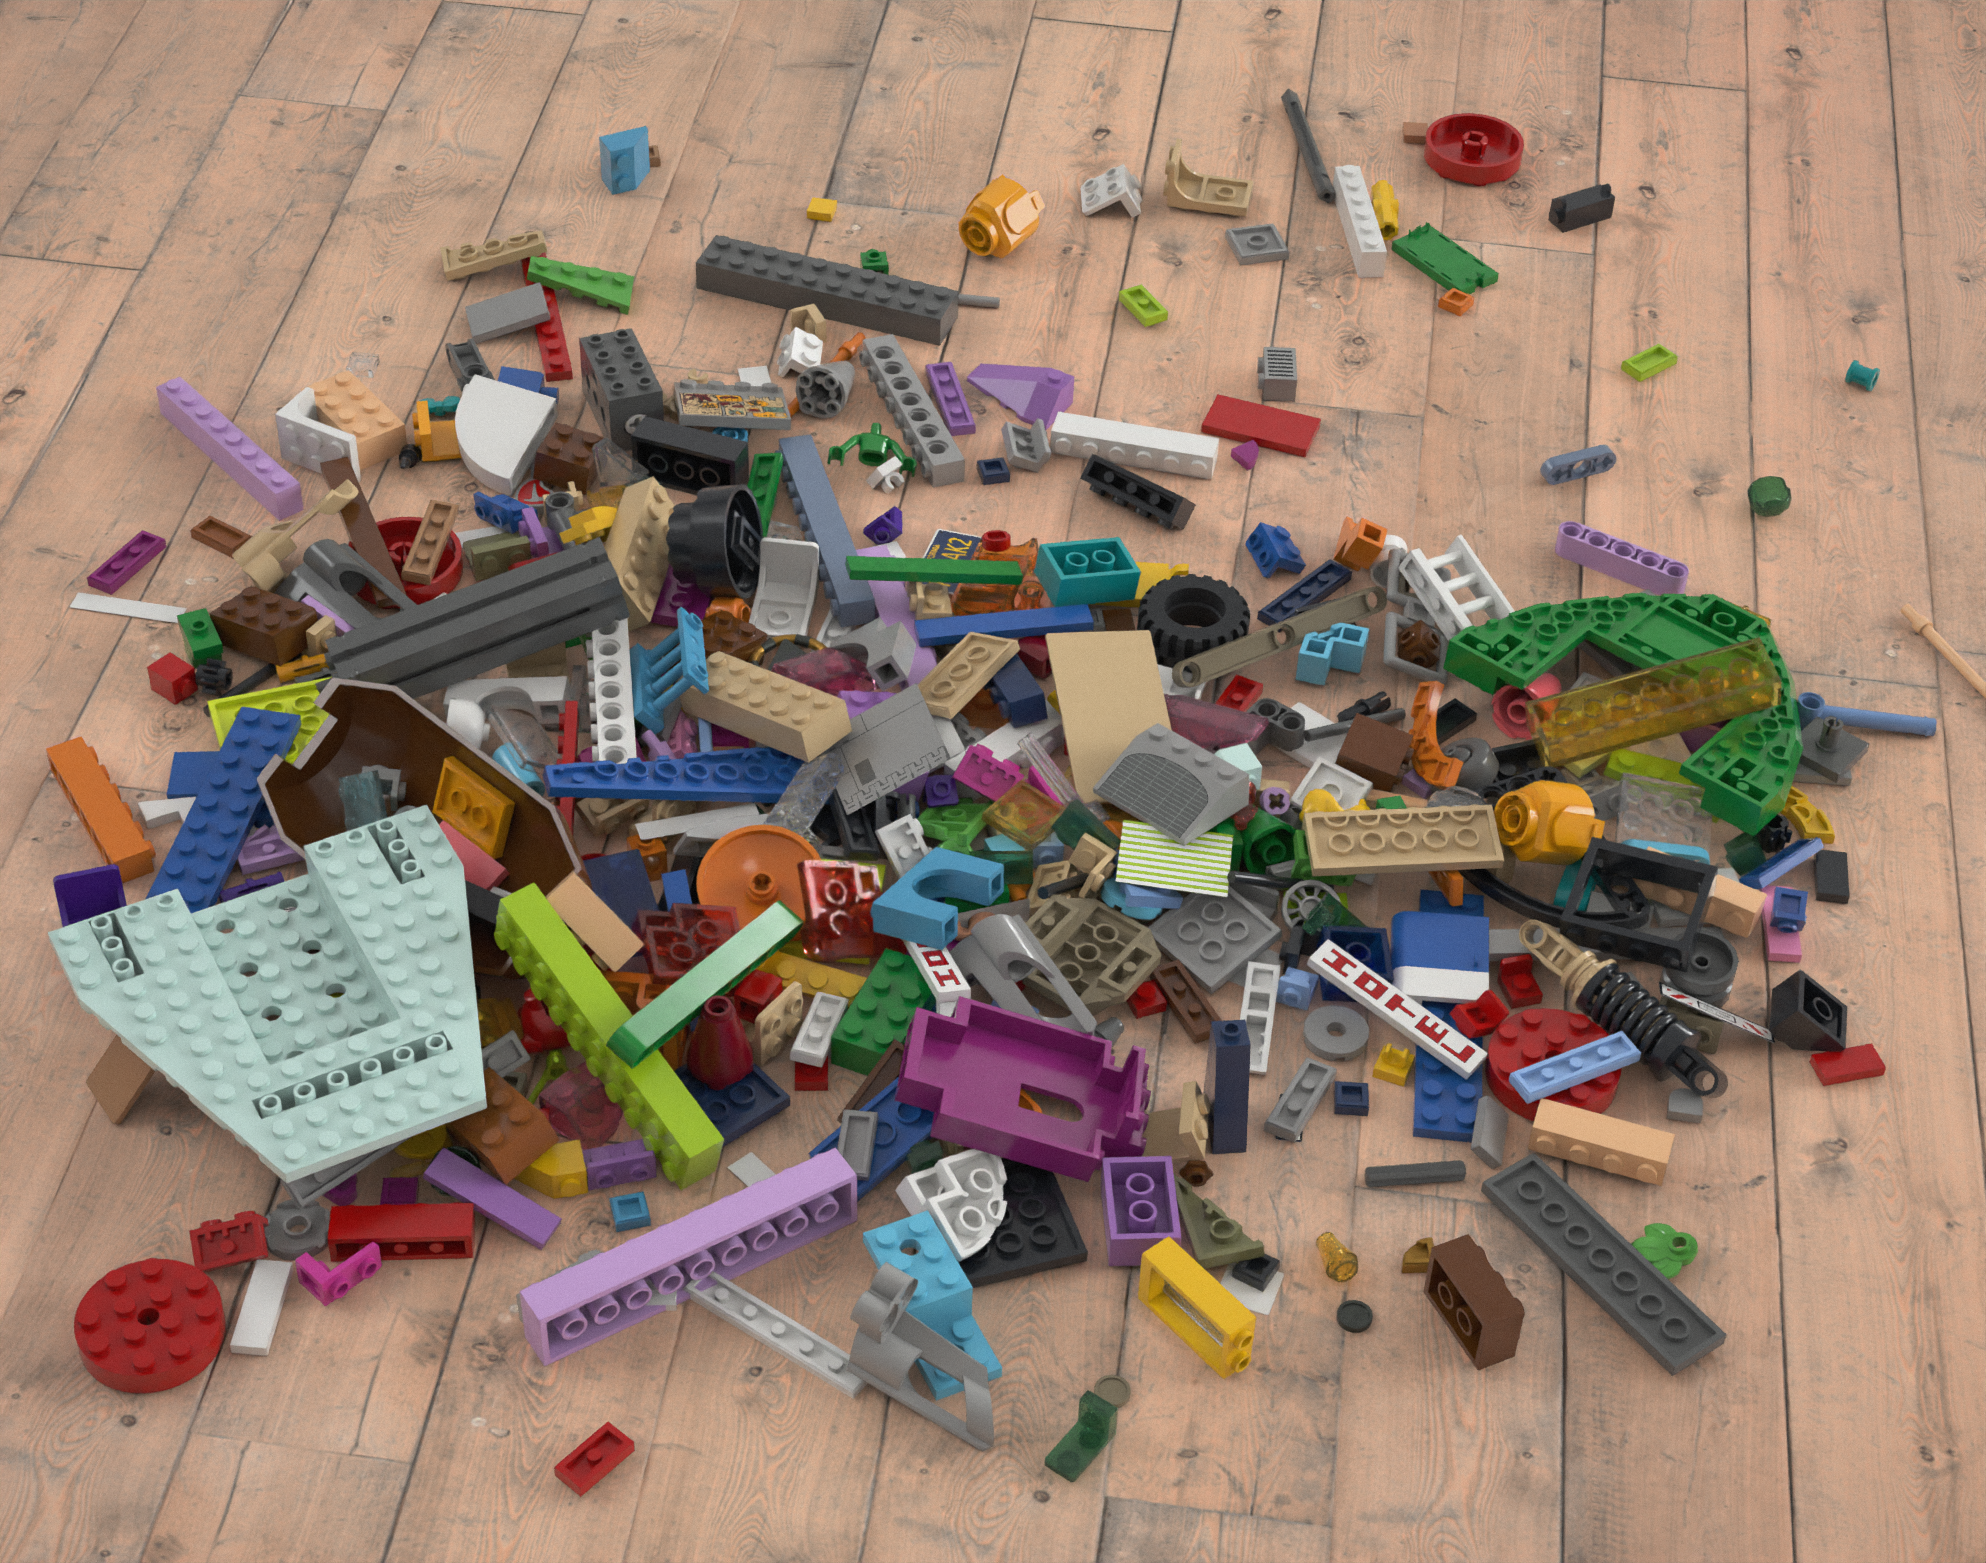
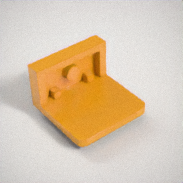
M428 400L416 401L417 413H412L415 446H421L423 461L462 458L456 434L455 420L430 422Z

